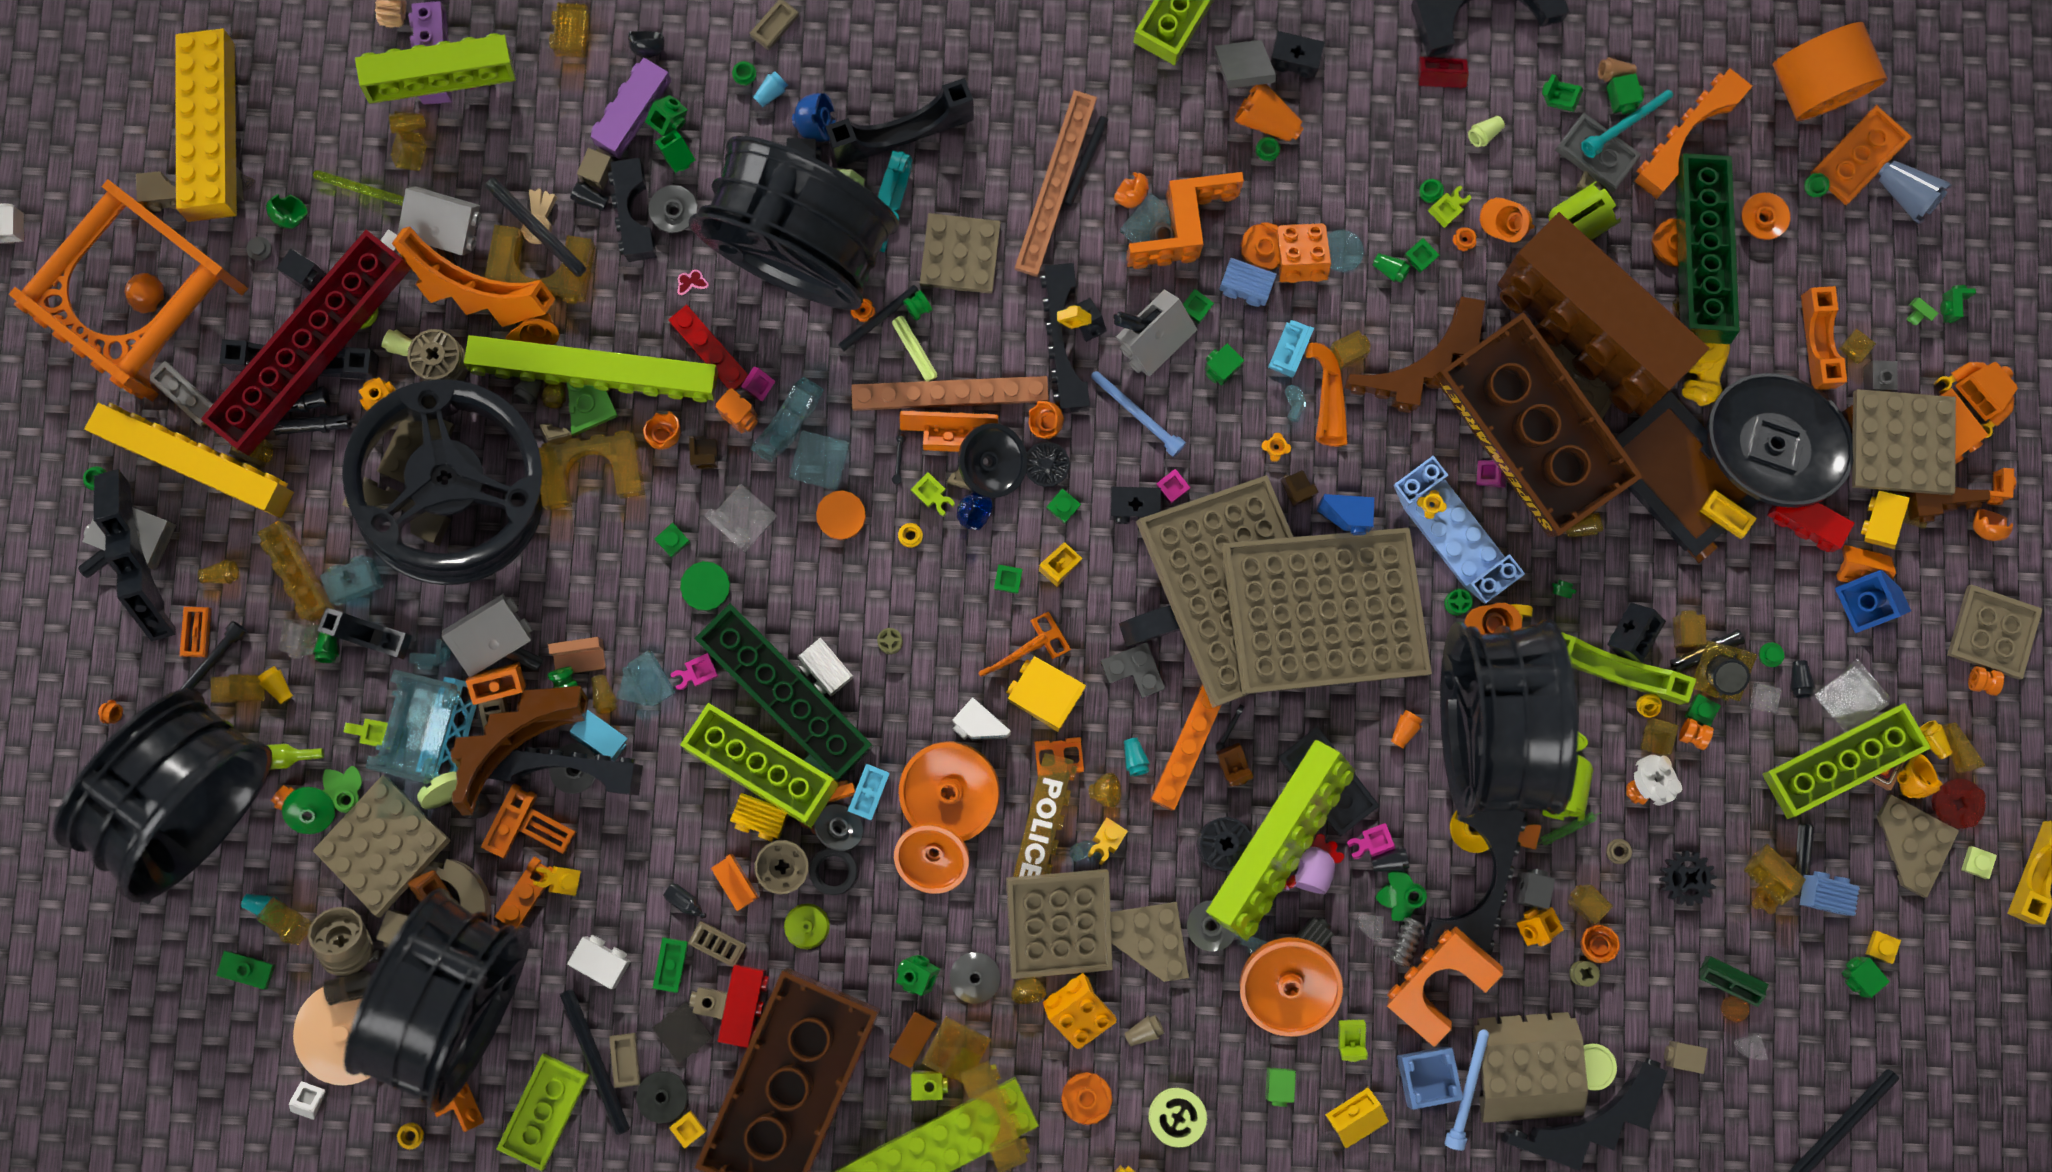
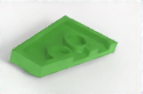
M567 383L572 436H576L618 417L607 390H598L594 386L589 385L578 388Z

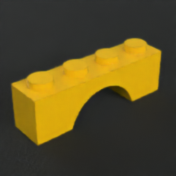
M2044 821L2042 823L2007 913L2029 924L2045 925L2052 907L2050 894L2052 884V821Z

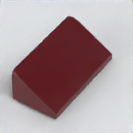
M1419 57V86L1466 87L1469 77L1467 59Z

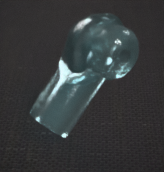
M1289 385L1285 389V395L1291 405L1287 419L1298 423L1305 408L1306 399L1299 387Z
M1086 840L1074 844L1070 849L1071 859L1073 861H1080L1088 857V852L1095 843ZM1094 852L1092 857L1099 861L1102 859L1099 852Z

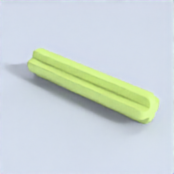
M903 316L895 318L892 321V325L925 381L934 380L937 377V373Z

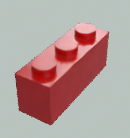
M1820 503L1796 508L1772 505L1767 516L1773 519L1775 524L1794 530L1796 536L1805 540L1810 539L1817 543L1816 546L1826 552L1841 549L1855 524Z
M738 964L733 965L718 1042L748 1048L757 1028L755 1027L756 1018L761 1017L764 1002H761L760 999L762 991H767L769 976H765L766 970Z

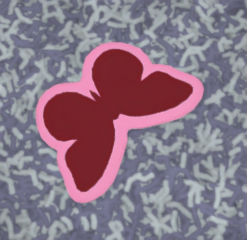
M692 270L690 274L682 273L679 275L677 293L684 295L692 287L705 289L709 284L702 278L700 271Z

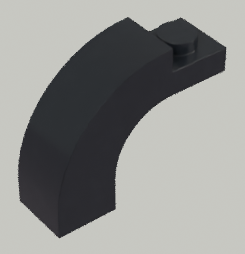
M1170 605L1119 623L1126 647L1143 644L1155 638L1180 631Z
M327 607L317 630L318 632L401 659H405L413 637L407 633Z

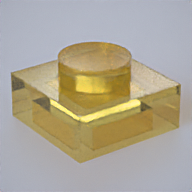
M1856 328L1840 346L1839 350L1859 364L1876 343Z

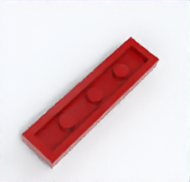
M687 304L668 319L670 324L704 363L716 365L718 379L727 389L732 388L737 391L742 386L748 376L746 371Z

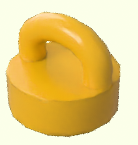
M1510 604L1519 611L1522 622L1523 617H1532V606Z

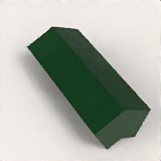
M1705 956L1699 970L1700 980L1756 1007L1760 1006L1766 997V990L1769 984L1712 956Z

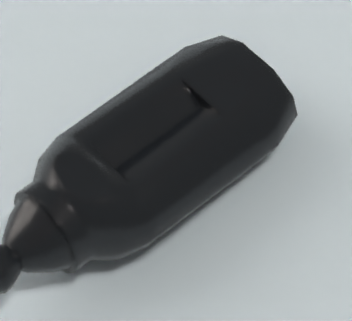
M672 883L663 894L664 898L682 913L700 916L702 919L706 918L707 915L703 913L696 897L680 885Z

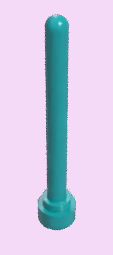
M1666 90L1600 136H1590L1581 143L1584 154L1589 158H1593L1601 153L1605 143L1673 97V92Z

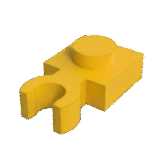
M1106 818L1093 838V841L1097 844L1093 845L1089 850L1088 857L1091 858L1094 852H1099L1102 856L1099 864H1104L1109 857V851L1113 854L1115 853L1128 831L1109 818Z
M556 866L553 867L552 872L547 868H536L537 872L544 874V879L541 882L534 881L533 885L542 888L549 886V892L576 896L581 871Z

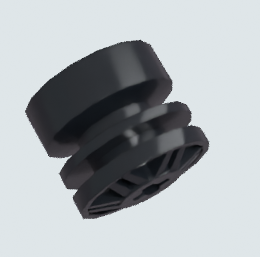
M1230 817L1214 819L1205 824L1198 833L1196 841L1197 854L1202 862L1211 869L1218 871L1233 870L1252 840V835L1247 826L1238 819ZM1228 837V843L1232 846L1231 848H1226L1223 851V845L1219 842L1220 840H1225Z

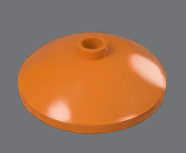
M924 823L909 828L901 835L894 850V863L901 878L911 887L925 893L936 894L950 891L964 880L968 872L970 857L964 841L953 830L939 824ZM935 848L939 852H933L931 849Z

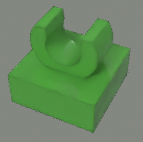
M1914 298L1909 304L1914 311L1907 317V320L1917 326L1923 318L1927 321H1932L1938 315V312L1921 298Z

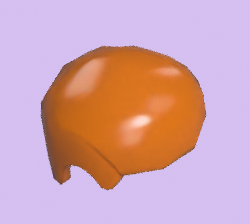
M1133 172L1135 179H1124L1115 193L1114 201L1126 208L1139 206L1145 200L1149 191L1148 178L1145 175Z
M136 274L125 286L126 300L135 311L141 313L154 312L159 302L164 300V286L152 274Z
M1037 401V405L1029 410L1028 424L1030 431L1038 438L1050 439L1062 430L1064 416L1062 410L1055 403Z
M670 411L667 414L656 413L652 419L646 422L643 428L645 441L656 449H668L674 446L681 436L679 419Z
M1984 509L1976 511L1972 525L1974 531L1981 538L1989 541H2000L2007 539L2012 533L2013 523L2007 527V518L2005 516Z
M1600 924L1587 928L1580 941L1582 953L1588 960L1594 963L1602 964L1613 960L1618 955L1620 949L1618 935L1611 928Z

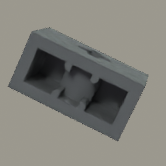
M1527 869L1526 873H1518L1512 902L1533 908L1549 909L1555 878L1548 877L1547 871L1539 869Z

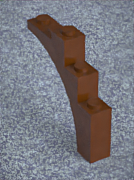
M1461 296L1456 302L1452 321L1443 339L1426 356L1405 368L1390 373L1376 375L1349 374L1346 379L1345 389L1351 390V393L1356 395L1371 393L1380 399L1393 397L1391 407H1396L1398 411L1411 413L1412 410L1415 411L1420 406L1423 383L1426 384V387L1439 389L1440 386L1433 377L1450 365L1452 359L1456 361L1479 344L1485 300Z
M1853 405L1842 411V414L1850 427L1853 437ZM1955 487V494L1953 495L1880 490L1909 497L1907 507L1909 521L1919 520L1920 524L1934 522L1936 517L1944 514V512L1957 510L1958 506H1966V509L1981 508L1982 503L1991 499L1989 490H1970Z
M582 687L524 690L521 701H518L517 704L518 712L489 714L488 724L484 727V735L456 737L455 746L451 750V760L458 767L456 772L457 785L456 790L452 793V803L457 807L462 816L473 814L477 797L486 780L497 765L513 750L546 730L564 724L585 721L588 698Z

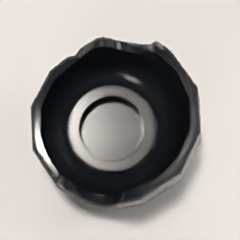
M628 32V46L635 55L649 59L658 56L664 50L665 39L661 32Z

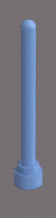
M1098 371L1092 373V379L1165 443L1166 451L1172 457H1175L1183 449L1186 442L1182 438L1168 434Z

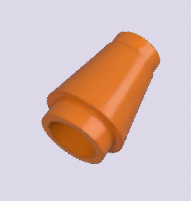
M1405 710L1403 715L1400 714L1391 742L1404 749L1405 745L1422 728L1421 723L1423 719Z

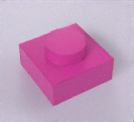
M753 367L741 387L757 400L763 401L774 385L775 380L761 369Z
M1176 469L1155 485L1157 488H1161V493L1170 504L1191 488Z

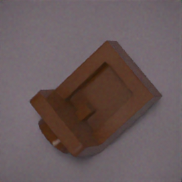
M1239 743L1216 752L1224 778L1231 787L1244 785L1248 780L1254 778Z

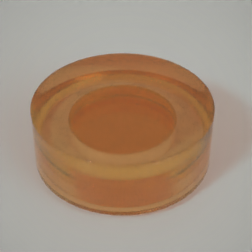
M1729 996L1723 1000L1721 1011L1726 1019L1740 1022L1748 1016L1749 1005L1742 999Z

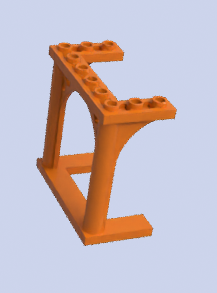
M107 179L101 186L107 191L22 291L14 287L8 295L16 300L14 305L24 313L32 316L36 323L45 329L47 327L54 330L52 335L64 344L67 341L73 345L71 348L73 352L83 359L87 356L93 360L90 363L92 367L102 374L107 371L112 375L109 380L115 385L135 395L140 400L145 397L153 402L159 394L151 387L150 374L153 364L166 342L220 279L241 296H243L248 288ZM127 206L198 261L200 265L146 326L125 335H104L90 330L77 318L69 299V283L73 270L80 259ZM61 282L62 287L60 290L51 289L53 286L57 288V284ZM60 296L62 303L57 307L50 308L49 298ZM65 311L67 313V317L64 319V317L58 315V313ZM83 328V333L79 334L78 330ZM100 340L104 341L105 343L103 351L100 345L97 344L96 346V343ZM130 340H135L136 342L130 345L132 347V349L130 350L128 342ZM115 342H119L122 346L121 356L117 359H113L110 354L111 346Z

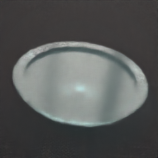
M1336 230L1327 235L1331 258L1330 268L1341 272L1356 268L1364 256V247L1360 238L1348 230Z

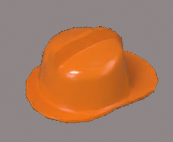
M1504 198L1490 199L1483 205L1480 211L1479 219L1484 231L1493 237L1507 242L1515 243L1520 241L1535 227L1532 224V215L1529 210L1519 203Z
M546 313L522 321L519 326L506 336V340L554 345L558 341L560 334L558 328L551 320V315Z
M1495 603L1472 609L1467 614L1464 624L1467 627H1476L1481 634L1494 633L1495 629L1501 625L1509 627L1511 631L1521 629L1522 618L1514 606L1507 603Z

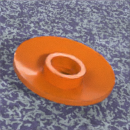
M1762 192L1753 195L1745 202L1741 212V219L1745 229L1752 236L1762 240H1771L1782 235L1788 228L1790 211L1782 198L1773 193ZM1759 216H1764L1766 218V222L1761 221Z

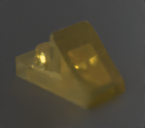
M230 674L229 677H211V703L265 701V689L259 685L260 680L257 678L259 675Z
M274 897L256 917L260 923L278 933L281 941L299 945L303 941L312 924V921Z

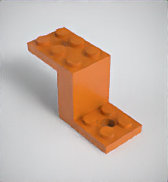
M1243 172L1169 181L1166 201L1173 238L1129 243L1126 255L1127 267L1133 266L1134 269H1143L1148 267V264L1157 263L1158 266H1167L1172 264V261L1181 260L1182 263L1196 261V258L1200 257L1203 247L1198 204H1208L1216 199L1232 201L1239 197L1244 182Z

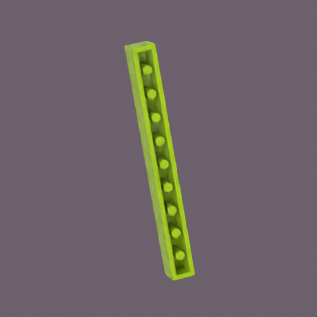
M468 335L464 365L468 371L478 376H484L485 373H489L503 379H509L510 376H514L528 382L539 379L553 385L564 382L569 383L573 387L582 388L584 385H589L603 391L615 388L619 389L620 392L629 394L634 391H640L648 396L665 394L672 399L690 397L697 402L714 400L718 370L714 364Z

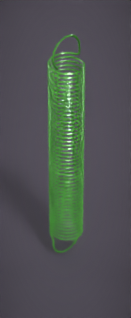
M1590 812L1585 817V820L1568 823L1561 831H1556L1552 837L1554 839H1549L1544 843V846L1548 845L1550 840L1554 842L1556 839L1558 840L1559 836L1560 838L1566 836L1568 832L1566 830L1568 829L1572 833L1574 830L1576 831L1577 827L1582 828L1584 825L1586 826L1587 822L1589 824L1593 823L1596 818L1594 817L1595 815L1591 814L1593 812Z

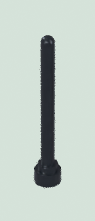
M232 620L225 628L227 631L224 633L225 637L180 689H194L233 642L242 641L248 634V631Z

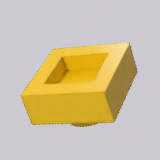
M1069 306L1067 309L1057 312V321L1070 329L1091 324V314L1080 306Z
M1873 931L1866 955L1888 964H1893L1901 940L1879 931Z
M689 1111L669 1128L684 1148L706 1132V1129L692 1111Z

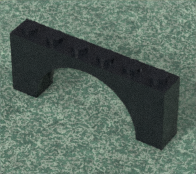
M1471 0L1412 1L1411 9L1427 57L1451 52L1455 44L1453 36L1455 14L1463 5ZM1518 0L1531 10L1538 20L1540 27L1563 22L1569 13L1566 0Z
M962 78L942 85L941 91L930 103L902 118L876 125H858L852 123L847 118L827 125L826 131L836 164L839 168L974 121L973 98L966 79Z
M1457 810L1455 819L1473 827L1485 840L1492 857V878L1484 897L1469 911L1449 918L1429 916L1423 938L1427 945L1437 947L1440 944L1438 942L1440 936L1446 930L1451 932L1456 926L1487 954H1492L1494 949L1493 933L1494 930H1498L1501 922V916L1498 915L1500 906H1504L1507 899L1505 887L1507 881H1511L1514 867L1511 866L1513 857H1517L1520 850L1519 834L1525 830L1527 823L1524 811L1475 812L1471 817H1463Z

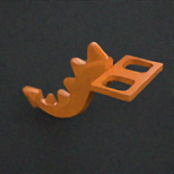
M1046 612L1030 620L1038 636L993 666L982 669L978 674L982 677L997 671L1028 653L1041 648L1043 645L1052 659L1069 652L1071 648L1051 614ZM1045 617L1051 625V630L1047 632L1042 631L1037 620ZM1058 639L1064 651L1056 653L1050 645V641Z

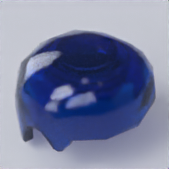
M975 492L965 495L957 506L956 517L959 523L968 529L980 530L991 515V498L983 497Z

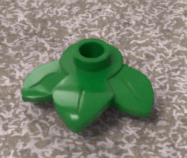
M1399 871L1388 873L1390 885L1383 887L1376 895V900L1379 903L1392 908L1391 918L1393 921H1403L1404 918L1411 917L1414 909L1423 906L1427 899L1424 887L1413 883L1408 874ZM1415 891L1418 893L1415 899L1409 898L1411 892Z

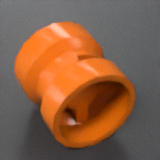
M1975 666L1972 669L1968 679L1970 690L1976 692L1985 690L1987 694L1994 696L2001 692L2004 685V674L2001 671L1992 670L1989 672L1979 666Z
M1688 718L1680 730L1678 739L1684 743H1693L1696 748L1705 750L1711 741L1714 729L1708 725L1701 726L1696 720Z

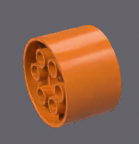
M1863 22L1848 24L1815 37L1785 53L1773 63L1774 70L1796 121L1807 120L1844 106L1877 89L1888 80Z

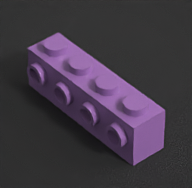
M441 1L412 4V13H409V23L411 28H413L414 35L410 36L411 48L415 45L432 46L441 41H448L447 11ZM452 91L418 96L423 104L452 102Z
M644 57L640 63H636L632 68L631 77L627 83L624 82L620 86L618 96L614 102H610L607 105L602 120L596 122L593 126L590 137L594 144L620 159L646 120L651 105L654 101L661 98L672 80L669 73Z

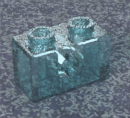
M364 555L350 559V563L344 566L335 565L326 569V573L320 575L330 603L336 606L384 587L375 561ZM351 574L356 576L352 578V583L347 582L351 579Z

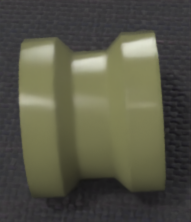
M886 628L878 635L877 642L882 652L892 655L899 652L902 648L903 640L898 630Z
M1590 961L1574 962L1569 970L1571 980L1579 986L1590 987L1595 985L1600 977L1598 967Z

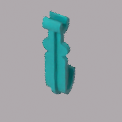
M892 151L878 198L893 211L899 221L896 211L901 207L912 170V156L901 151ZM888 240L883 243L880 249L881 252L885 253Z

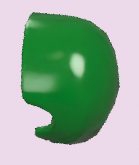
M277 194L267 202L266 211L269 219L281 228H295L308 215L307 207L293 195L279 198L280 195Z

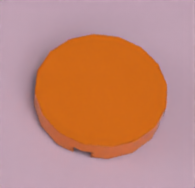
M1675 218L1661 223L1654 231L1651 240L1652 251L1657 259L1665 265L1678 267L1677 219Z
M1268 222L1250 227L1245 232L1240 248L1241 255L1247 264L1267 271H1272L1280 266L1281 258L1277 225Z
M843 490L834 491L826 495L819 503L816 511L817 523L822 532L836 540H845L856 536L863 528L866 520L865 508L861 500L853 493Z
M1089 1072L1079 1073L1070 1078L1065 1084L1061 1096L1063 1109L1068 1117L1084 1125L1095 1124L1104 1119L1111 1108L1113 1099L1111 1089L1105 1079Z

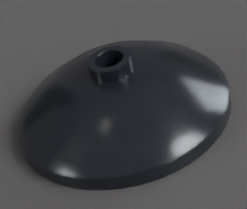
M984 424L971 430L963 439L958 453V467L962 479L972 491L988 498L1003 497L1012 493L1022 483L1027 471V453L1022 440L1013 430L1001 424ZM984 458L988 460L987 466L983 463Z

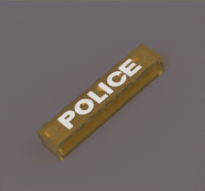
M1044 753L1013 877L1051 874L1053 865L1048 864L1050 854H1056L1059 840L1054 839L1056 829L1062 830L1065 815H1061L1063 805L1068 806L1071 791L1067 790L1069 780L1074 781L1077 766L1073 765L1074 760Z

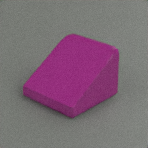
M1493 460L1478 461L1476 485L1506 487V478Z

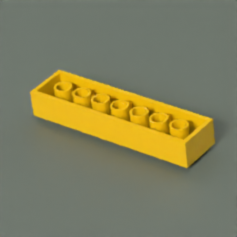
M224 28L176 34V209L187 222L237 216L235 43Z
M110 402L108 406L97 403L84 429L106 441L280 519L294 494L293 491L287 488L288 483L269 473H264L249 464L239 462L222 452L219 453L182 434L170 431L168 428L155 422L152 423Z

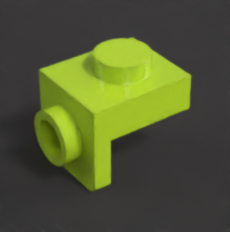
M1364 1019L1339 1020L1338 1048L1342 1060L1350 1062L1367 1060L1368 1053L1365 1047L1366 1023Z

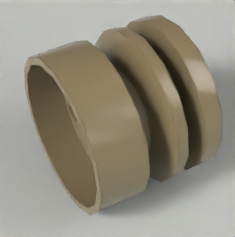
M430 329L421 332L412 340L408 348L407 359L410 368L423 381L436 379L463 381L468 373V369L464 365L466 350L449 333ZM434 354L439 355L437 359L432 358Z
M777 840L766 845L759 852L755 861V875L759 883L767 891L775 894H788L797 890L804 883L809 871V861L805 851L798 844L788 840ZM780 859H783L784 863H789L790 865L786 869L785 874H781L780 870L775 869Z
M334 907L326 910L317 916L309 927L308 939L310 946L317 955L321 966L328 973L336 976L353 974L367 965L372 957L374 948L372 939L361 917L352 909Z

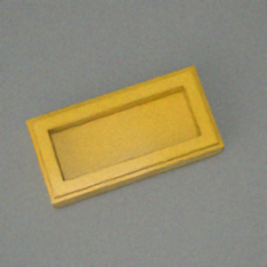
M1717 490L1711 493L1700 509V512L1739 539L1745 537L1757 519Z

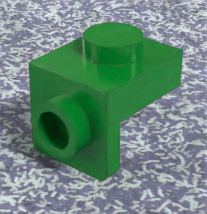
M1554 74L1551 75L1548 82H1545L1542 89V95L1547 106L1572 112L1575 111L1583 93L1582 86L1559 82L1557 75Z
M1956 285L1942 294L1940 312L1943 315V323H1954L1964 317L1963 300H1967L1975 295V288H1967L1966 285Z

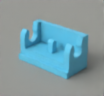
M1293 320L1290 323L1287 322L1268 368L1293 378L1314 328Z
M587 710L585 721L576 722L570 730L572 738L588 747L596 755L611 756V761H615L627 745L625 744L628 740L627 737L589 710Z
M866 764L848 812L872 820L890 773Z

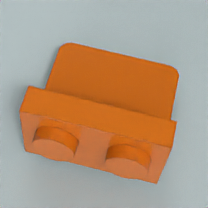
M1322 223L1279 226L1277 230L1281 258L1279 282L1295 283L1298 281L1319 282L1328 280L1331 258L1326 226Z

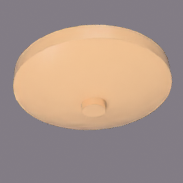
M340 981L326 985L314 992L305 1001L297 1015L293 1033L297 1056L306 1070L321 1081L334 1085H351L371 1078L362 1073L351 1075L344 1068V1053L348 1035L359 1004L368 986L367 983Z

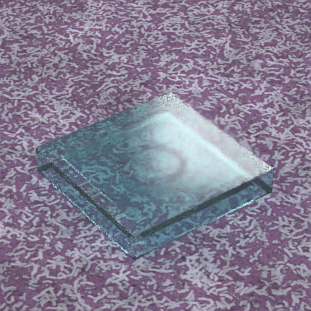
M802 430L789 478L837 491L850 443Z

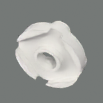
M1648 755L1636 763L1635 766L1638 765V771L1634 772L1636 786L1645 799L1651 798L1655 801L1653 804L1658 806L1673 801L1677 794L1682 791V785L1677 779L1676 773L1671 767V761L1667 756Z

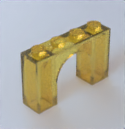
M494 225L484 278L507 283H527L542 280L551 294L556 298H562L564 302L577 304L578 301H586L596 247L591 239L568 235L566 238L565 247L586 267V272L582 276L576 277L561 263L558 270L551 276L533 279L522 274L520 270L519 260L524 238L520 229Z
M630 431L615 432V436L605 437L603 434L593 435L590 437V440L581 441L579 438L566 440L565 444L556 445L555 442H548L538 448L542 464L540 492L542 506L547 511L572 507L569 473L572 466L579 459L588 455H600L611 462L616 493L621 499L645 495L638 440L635 434L630 433Z

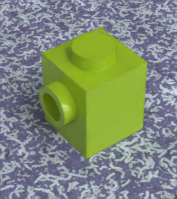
M943 1071L912 1072V1101L943 1100V1093H948V1078H943Z

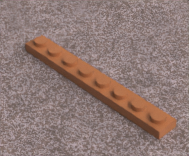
M1076 90L1073 92L1015 265L1016 271L1035 277L1039 275L1097 101L1095 96Z
M1047 376L852 385L853 411L1048 401Z

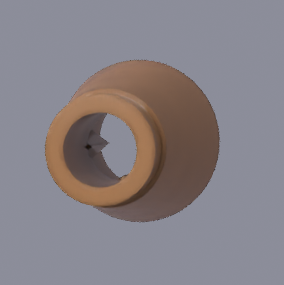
M1613 58L1601 60L1598 66V77L1605 82H1610L1615 77L1636 73L1635 64Z

